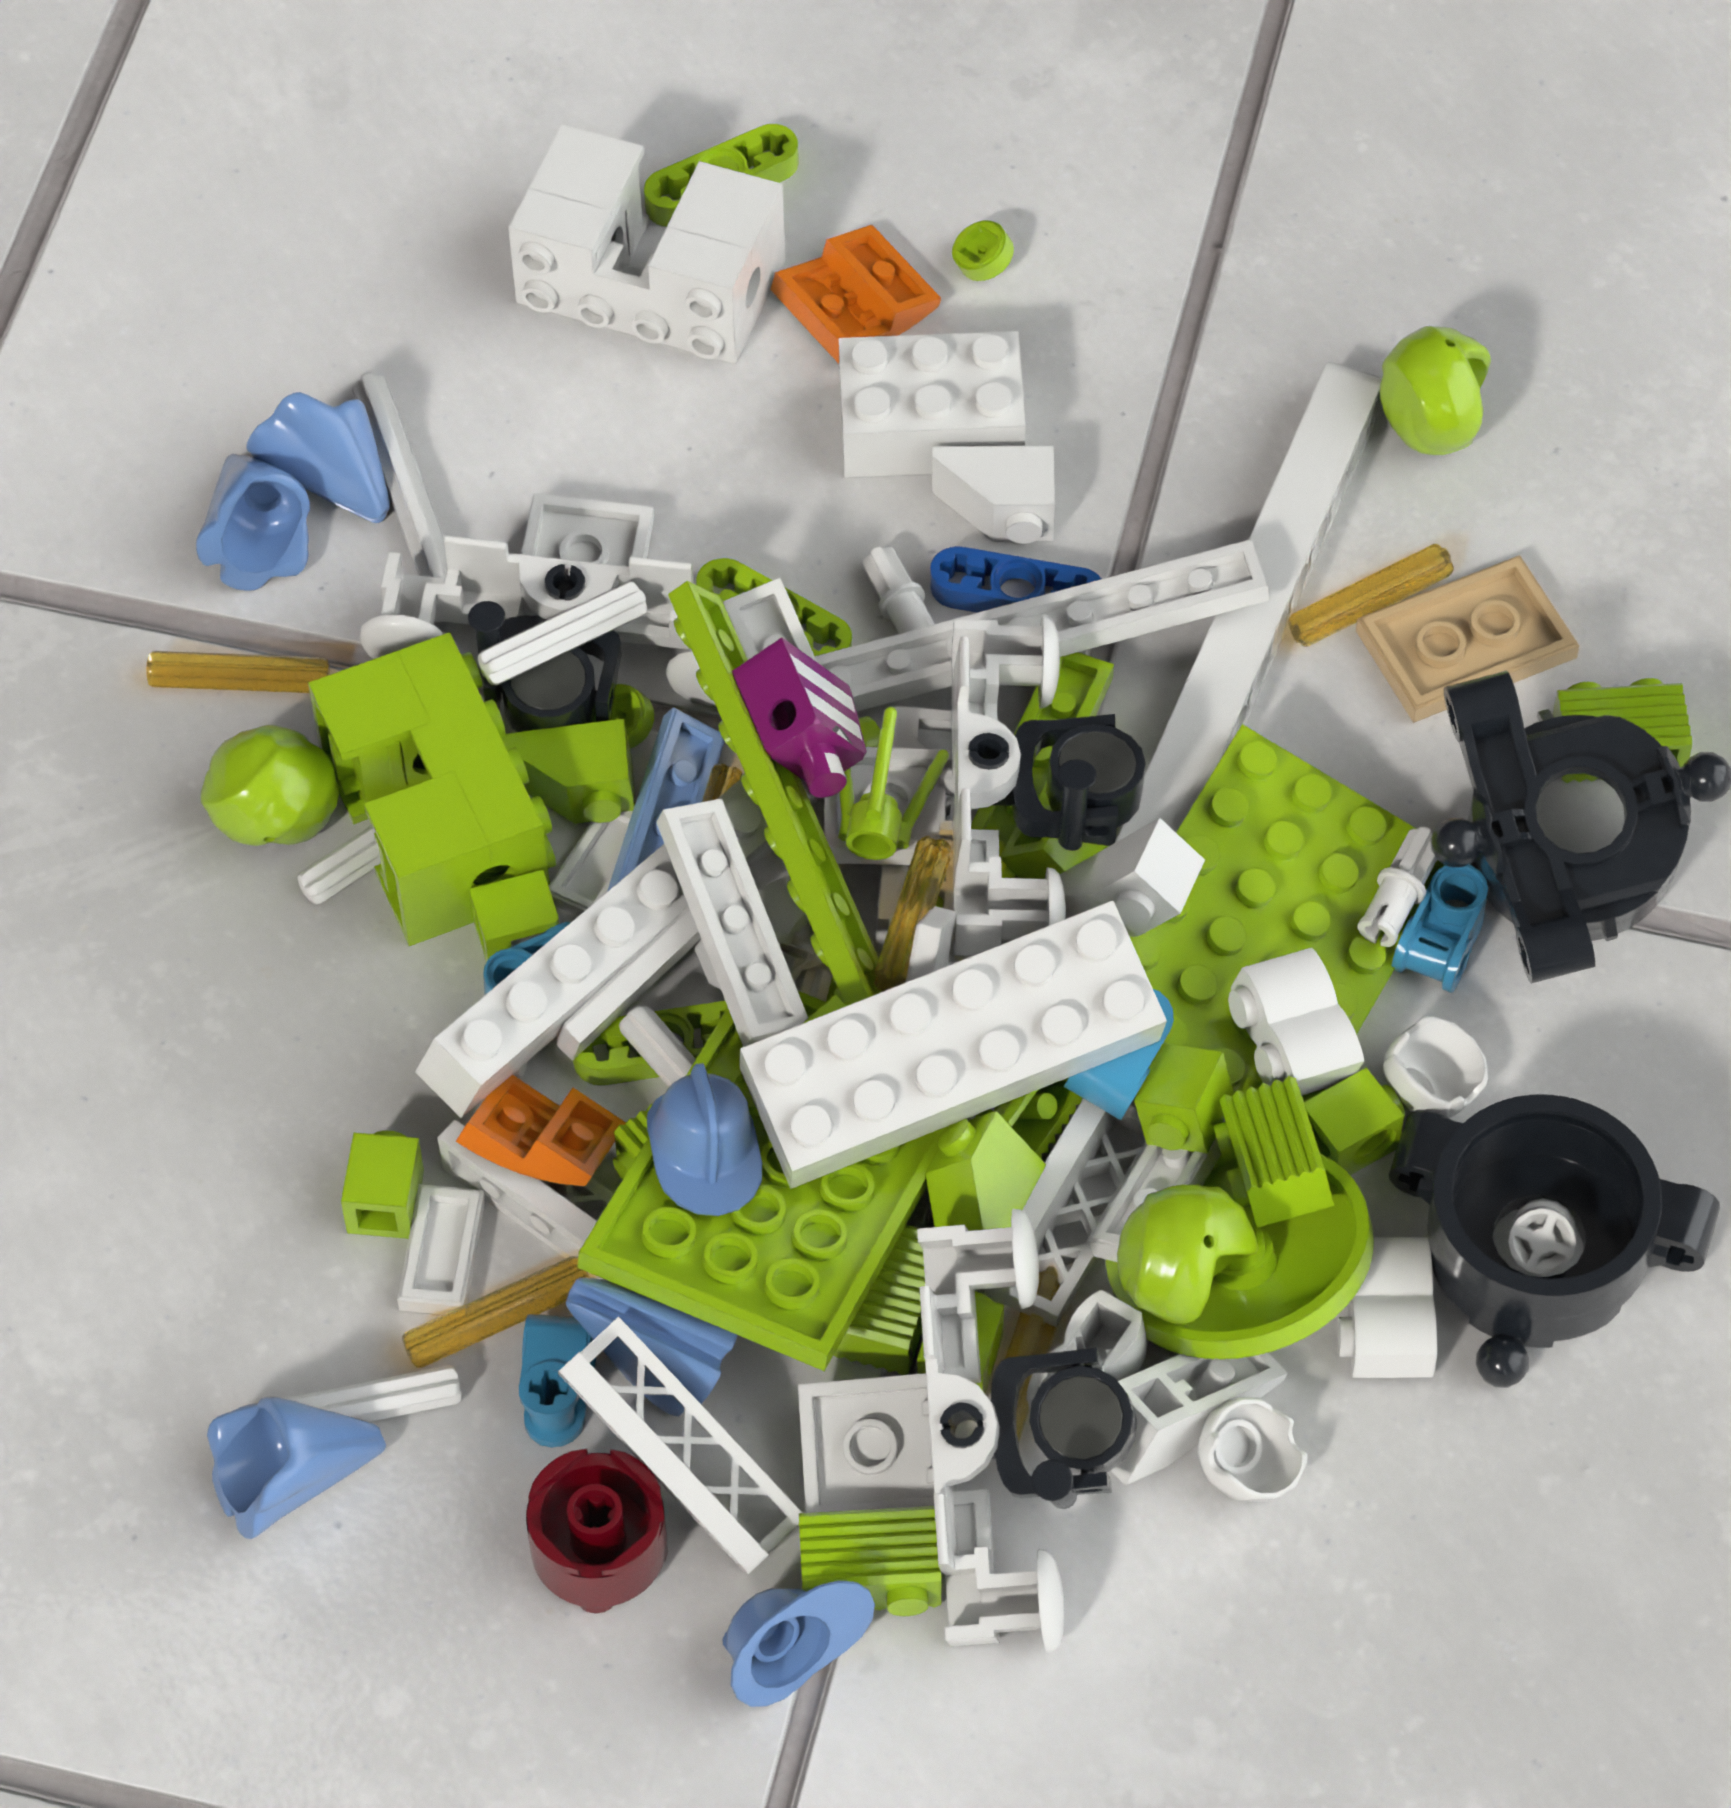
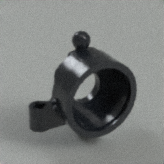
M1507 670L1444 687V699L1449 721L1455 738L1460 744L1472 784L1473 796L1468 820L1464 818H1449L1439 823L1433 830L1430 839L1433 854L1439 862L1448 867L1462 868L1470 864L1483 874L1488 886L1487 900L1501 915L1514 924L1519 954L1524 971L1531 984L1595 967L1592 941L1604 938L1606 941L1617 939L1618 933L1629 929L1646 917L1667 892L1676 873L1688 837L1691 823L1690 798L1692 797L1700 802H1713L1723 797L1731 786V768L1723 757L1714 752H1699L1691 756L1684 763L1683 767H1680L1667 746H1662L1654 737L1639 726L1617 716L1566 715L1553 717L1551 711L1546 709L1538 711L1537 717L1539 722L1524 728L1516 689ZM1585 773L1601 778L1615 789L1623 804L1625 822L1621 833L1610 845L1595 852L1574 853L1559 848L1545 836L1537 820L1536 804L1539 795L1552 781L1567 774Z
M1536 1094L1505 1099L1478 1111L1464 1123L1427 1111L1409 1114L1388 1174L1389 1180L1396 1188L1414 1197L1422 1198L1430 1205L1427 1230L1434 1275L1449 1299L1469 1317V1324L1491 1336L1480 1346L1476 1353V1366L1485 1382L1500 1388H1508L1519 1383L1527 1373L1529 1357L1524 1348L1525 1346L1552 1348L1554 1341L1581 1337L1607 1325L1620 1312L1621 1306L1637 1290L1649 1267L1661 1265L1671 1270L1682 1272L1701 1269L1706 1260L1720 1210V1203L1717 1198L1705 1189L1694 1185L1677 1184L1659 1179L1655 1164L1645 1146L1616 1117L1587 1102L1558 1095ZM1543 1198L1557 1201L1566 1207L1573 1216L1576 1228L1582 1239L1583 1253L1578 1262L1564 1273L1549 1277L1529 1276L1511 1268L1498 1254L1493 1241V1231L1499 1221L1529 1201Z

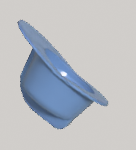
M704 1063L695 1064L690 1075L684 1076L671 1084L666 1093L654 1101L647 1114V1132L656 1175L663 1191L678 1206L693 1213L720 1216L738 1211L754 1198L762 1182V1160L748 1102L740 1088L729 1079L715 1074H707Z
M838 1580L818 1585L807 1592L802 1589H767L755 1594L743 1603L733 1616L729 1628L722 1639L723 1646L734 1661L731 1668L730 1685L736 1698L750 1707L769 1706L784 1700L800 1688L812 1675L846 1652L863 1636L872 1622L875 1603L869 1589L857 1582Z

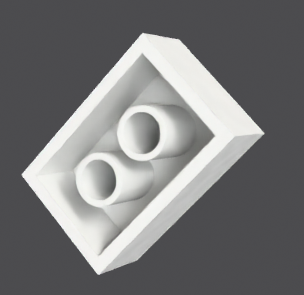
M1019 331L839 338L844 478L932 474V446H1025L1026 424Z

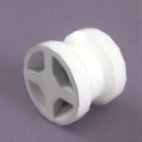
M1544 1198L1529 1201L1521 1206L1512 1218L1508 1239L1511 1255L1517 1264L1528 1272L1543 1275L1560 1270L1567 1265L1574 1255L1577 1235L1575 1220L1569 1210L1557 1201ZM1542 1224H1543L1542 1227H1537V1228H1535L1534 1230H1531V1229L1527 1228V1226H1529V1227H1531V1228H1534V1227H1536L1537 1225H1542Z

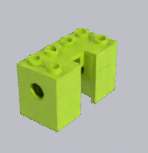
M450 632L308 682L319 747L326 752L332 763L338 783L339 795L353 825L369 819L376 831L374 838L379 848L381 864L374 866L375 873L409 946L474 923L469 893L470 888L539 870H544L548 885L550 884L548 869L556 866V859L546 835L552 832L548 811L540 796L530 799L524 784L529 783V778L521 754L516 747L506 749L500 737L506 734L500 711L493 699L483 701L478 691V688L483 686L475 659L470 652L460 654Z

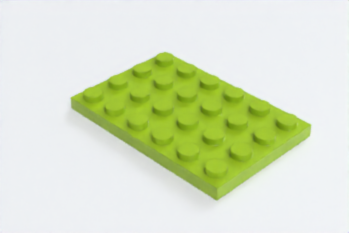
M1242 724L1176 832L1205 859L1181 913L1138 937H1130L1152 988L1161 992L1169 1000L1173 1008L1174 1021L1163 1043L1221 1051L1224 1054L1234 1094L1237 1090L1245 1093L1249 1087L1258 1089L1263 1081L1259 1077L1255 1066L1254 1054L1257 1045L1246 1029L1238 1027L1232 1018L1228 1002L1231 986L1243 967L1308 948H1313L1322 960L1332 981L1338 1005L1346 1013L1357 1035L1395 969L1391 965L1399 939L1409 919L1415 915L1420 903L1413 905L1398 934L1396 943L1391 947L1381 946L1380 941L1385 934L1383 931H1381L1374 944L1360 934L1357 926L1360 919L1364 917L1379 888L1377 878L1380 871L1384 868H1390L1408 832L1411 829L1417 828ZM1438 860L1424 884L1426 890L1438 869L1446 866ZM1325 1089L1302 1095L1303 1102L1325 1091Z
M798 991L808 1018L826 1003L823 1000ZM727 1007L686 1076L691 1074L695 1064L704 1063L707 1074H715L729 1079L740 1088L746 1098L749 1112L753 1119L762 1160V1182L754 1198L738 1211L720 1216L700 1215L678 1206L661 1187L656 1175L648 1137L579 1250L577 1268L825 1372L928 1187L925 1173L939 1149L937 1140L948 1126L790 1189L740 1071V1048H743V1045Z

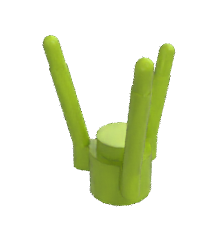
M892 706L887 707L884 711L871 791L862 795L860 801L854 804L851 768L844 772L847 783L839 792L841 823L838 838L846 842L847 848L852 853L871 860L887 859L894 855L897 848L907 849L909 847L912 828L949 758L947 750L941 749L937 752L902 816L898 809L897 801L890 795L885 794L897 711Z

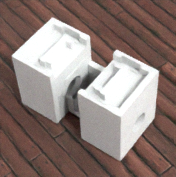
M561 123L508 226L516 303L526 305L538 312H551L580 320L595 328L604 327L637 336L648 343H662L690 351L702 358H715L736 364L770 294L775 272L780 271L785 262L783 184L699 161L655 252L651 253L644 269L629 266L628 264L649 224V215L642 213L638 166L644 155V146Z

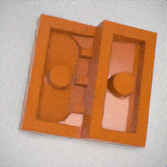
M873 225L826 239L820 258L775 272L770 289L838 364L839 338L898 336L937 309L941 301V297Z
M512 1074L484 1099L455 1142L473 1153L519 1174L564 1185L586 1186L615 1142L614 1131L619 1125H625L626 1122L574 1087L559 1106Z

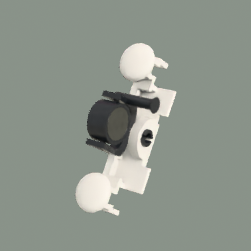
M533 493L521 554L508 553L507 542L445 535L444 547L447 564L445 578L403 574L401 553L388 552L381 583L383 601L381 616L370 618L361 625L359 634L364 650L371 658L375 659L443 635L444 633L434 626V620L470 624L476 630L479 655L482 650L626 582H634L646 597L647 612L644 616L499 685H491L481 674L484 682V702L493 699L498 709H500L503 693L505 716L512 729L516 732L591 723L595 713L596 722L611 720L622 656L621 642L687 649L688 652L678 654L668 662L666 676L669 684L676 693L692 703L716 707L714 701L704 693L697 681L696 671L700 668L692 650L683 643L675 630L674 619L677 618V615L668 596L671 591L684 582L689 581L693 583L692 563L647 558L654 524L653 506ZM587 654L604 662L597 690L595 687L594 667Z
M1046 615L1041 616L1040 626L998 625V620L954 619L951 649L952 749H945L949 753V758L912 828L907 849L897 848L893 856L882 860L865 859L855 855L847 848L846 842L838 838L841 823L839 793L824 798V835L837 863L953 866V911L957 912L953 929L954 955L974 956L1000 946L1001 940L1012 941L1066 919L1064 886L1059 873L1055 869L1047 867L1045 879L1002 878L1001 857H999V830L971 829V809L984 808L991 805L1012 806L1015 823L1024 835L1057 838L1061 847L1069 851L1080 849L1083 842L1111 846L1115 843L1117 827L1129 822L1139 810L1146 761L1142 748L1127 733L1115 728V714L1058 720H1029L1020 725L1015 736L1006 725L997 721L999 686L1038 687L1039 709L1047 707L1053 701L1059 679L1060 647L1055 623ZM1052 746L1049 760L1046 794L1050 808L1054 812L1045 809L1039 801L1032 773L1036 756L1041 749ZM866 747L867 752L863 760L851 767L854 804L860 801L862 795L871 791L877 754L876 747ZM892 748L885 794L890 795L897 801L898 809L902 816L928 767L941 749ZM945 795H955L953 820H946Z
M1012 1209L1011 1227L968 1231L965 1225L917 1229L918 1243L923 1249L925 1286L919 1287L926 1373L798 1384L806 1513L934 1506L938 1565L946 1578L949 1626L944 1627L945 1641L951 1646L1000 1643V1632L1041 1629L1046 1653H1049L1059 1647L1064 1628L1063 1590L1058 1567L1052 1554L1046 1550H1037V1570L995 1574L989 1491L987 1488L957 1491V1484L970 1481L988 1466L991 1459H996L1000 1478L1004 1486L1015 1497H1041L1044 1500L1050 1501L1059 1509H1067L1074 1505L1077 1495L1112 1493L1111 1478L1107 1472L1122 1462L1128 1455L1135 1442L1137 1418L1127 1392L1116 1378L1102 1371V1356L1097 1348L1008 1357L999 1363L994 1372L991 1384V1400L975 1384L981 1382L975 1290L1016 1286L1021 1309L1030 1307L1036 1299L1039 1284V1258L1035 1234L1027 1213L1020 1209ZM1056 1372L1041 1384L1031 1403L1029 1423L1034 1441L1048 1460L1036 1466L1032 1476H1030L1019 1451L1016 1430V1408L1019 1391L1025 1378L1031 1374ZM971 1420L977 1423L978 1427H975V1430L969 1437L963 1439L955 1437V1430L961 1422Z

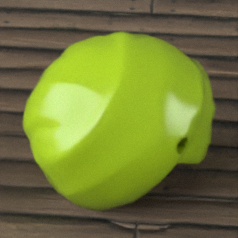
M1425 326L1400 340L1384 359L1382 364L1383 375L1380 383V401L1389 424L1409 448L1427 455H1446L1462 450L1473 443L1483 419L1484 410L1480 388L1486 378L1491 362L1487 348L1474 338L1464 335L1456 329Z
M264 725L242 731L225 740L217 748L211 757L209 770L205 775L200 792V801L208 812L212 823L232 841L251 846L268 843L294 845L314 838L324 828L337 806L339 789L334 768L325 751L311 743L307 737L298 731L277 725Z
M1185 1184L1170 1186L1147 1194L1144 1202L1127 1218L1120 1234L1117 1251L1120 1282L1124 1291L1131 1296L1139 1308L1168 1323H1192L1203 1313L1209 1298L1213 1277L1236 1259L1257 1254L1259 1250L1258 1241L1244 1208L1233 1201L1228 1193L1220 1187Z

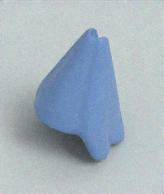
M301 392L292 393L283 398L272 416L259 424L250 435L246 449L254 458L289 473L305 489L373 523H380L385 519L390 508L387 487L365 405L359 399H351L332 407Z
M228 455L216 484L205 522L196 539V551L202 564L205 566L221 564V582L229 587L244 591L259 589L272 577L297 576L305 568L309 557V535L306 519L310 511V501L303 485L289 473L248 455Z
M586 1277L576 1279L566 1300V1306L593 1340L619 1316L700 1404L706 1400L721 1375V1362L724 1356L732 1350L738 1336L605 1279ZM617 1337L603 1351L633 1386H636L637 1357ZM645 1367L644 1386L664 1387ZM644 1395L654 1405L672 1416L679 1417L684 1412V1407L673 1395Z
M265 1397L260 1399L258 1403L245 1405L213 1419L207 1431L210 1449L214 1458L212 1481L224 1513L228 1517L235 1515L237 1530L247 1539L257 1537L282 1517L373 1460L386 1448V1443L379 1427L373 1423L279 1397Z

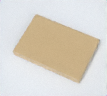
M1520 555L1357 619L1356 625L1358 636L1413 723L1447 710L1444 699V687L1506 670L1509 672L1513 683L1576 659L1579 651V644Z

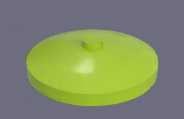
M1320 1153L1334 1206L1258 1228L1256 1227L1251 1207H1245L1244 1210L1255 1232L1259 1250L1257 1254L1236 1259L1213 1277L1209 1298L1203 1313L1192 1323H1168L1139 1308L1121 1285L1118 1263L1106 1260V1270L1113 1295L1142 1313L1146 1339L1162 1348L1182 1355L1203 1359H1238L1273 1352L1294 1344L1318 1331L1334 1319L1354 1298L1369 1271L1374 1249L1373 1228L1365 1198L1354 1179L1343 1167ZM1220 1156L1203 1186H1218L1226 1191L1235 1201L1226 1171L1239 1168L1237 1160L1224 1163L1222 1156Z

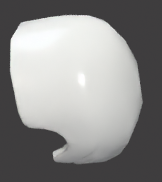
M1435 1016L1422 1017L1414 1025L1401 1033L1390 1044L1384 1055L1383 1072L1385 1081L1396 1092L1402 1105L1413 1113L1427 1111L1438 1113L1448 1118L1453 1117L1468 1107L1485 1089L1488 1082L1486 1058L1474 1038L1454 1022Z
M1237 1397L1229 1399L1211 1411L1205 1419L1198 1444V1456L1207 1480L1227 1497L1244 1501L1277 1499L1295 1488L1307 1464V1453L1298 1448L1294 1441L1292 1433L1293 1419L1280 1410L1272 1408L1269 1403L1260 1398Z

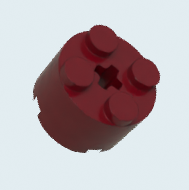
M586 1448L573 1450L557 1457L544 1467L533 1481L526 1510V1525L531 1558L537 1575L552 1593L569 1603L580 1606L586 1612L597 1614L606 1612L615 1605L635 1598L653 1583L667 1558V1531L660 1486L646 1465L623 1451L610 1449V1454L588 1453Z

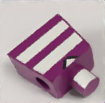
M781 637L732 670V674L762 745L770 758L807 782L809 791L813 796L819 798L830 797L839 793L845 787L847 780L844 772L863 760L867 752L853 695L847 683Z

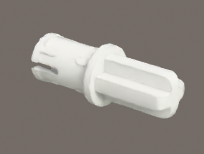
M880 546L872 548L870 554L863 559V568L880 598L878 609L881 615L892 621L898 634L934 625L931 615L923 603L925 599L923 588L920 584L912 582L894 548H881Z
M1421 826L1418 829H1411L1390 868H1384L1380 871L1377 878L1379 888L1364 917L1360 919L1357 926L1360 934L1370 942L1375 944L1381 931H1383L1385 934L1380 941L1381 946H1393L1413 905L1419 904L1424 900L1427 892L1424 884L1437 861L1431 850L1430 839L1433 833L1431 828Z

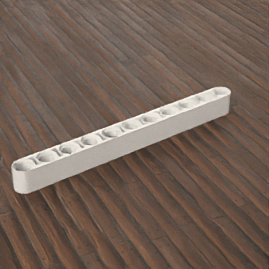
M1332 362L1326 364L1249 539L1253 540L1268 585L1270 601L1215 615L1144 776L1139 810L1129 822L1123 824L1116 842L1158 818L1163 820L1174 832H1177L1241 725L1246 724L1382 406L1380 401L1382 377Z

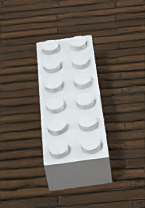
M1110 901L740 1048L739 1068L790 1189L1158 1042L1161 1039L1167 1020L1114 901Z

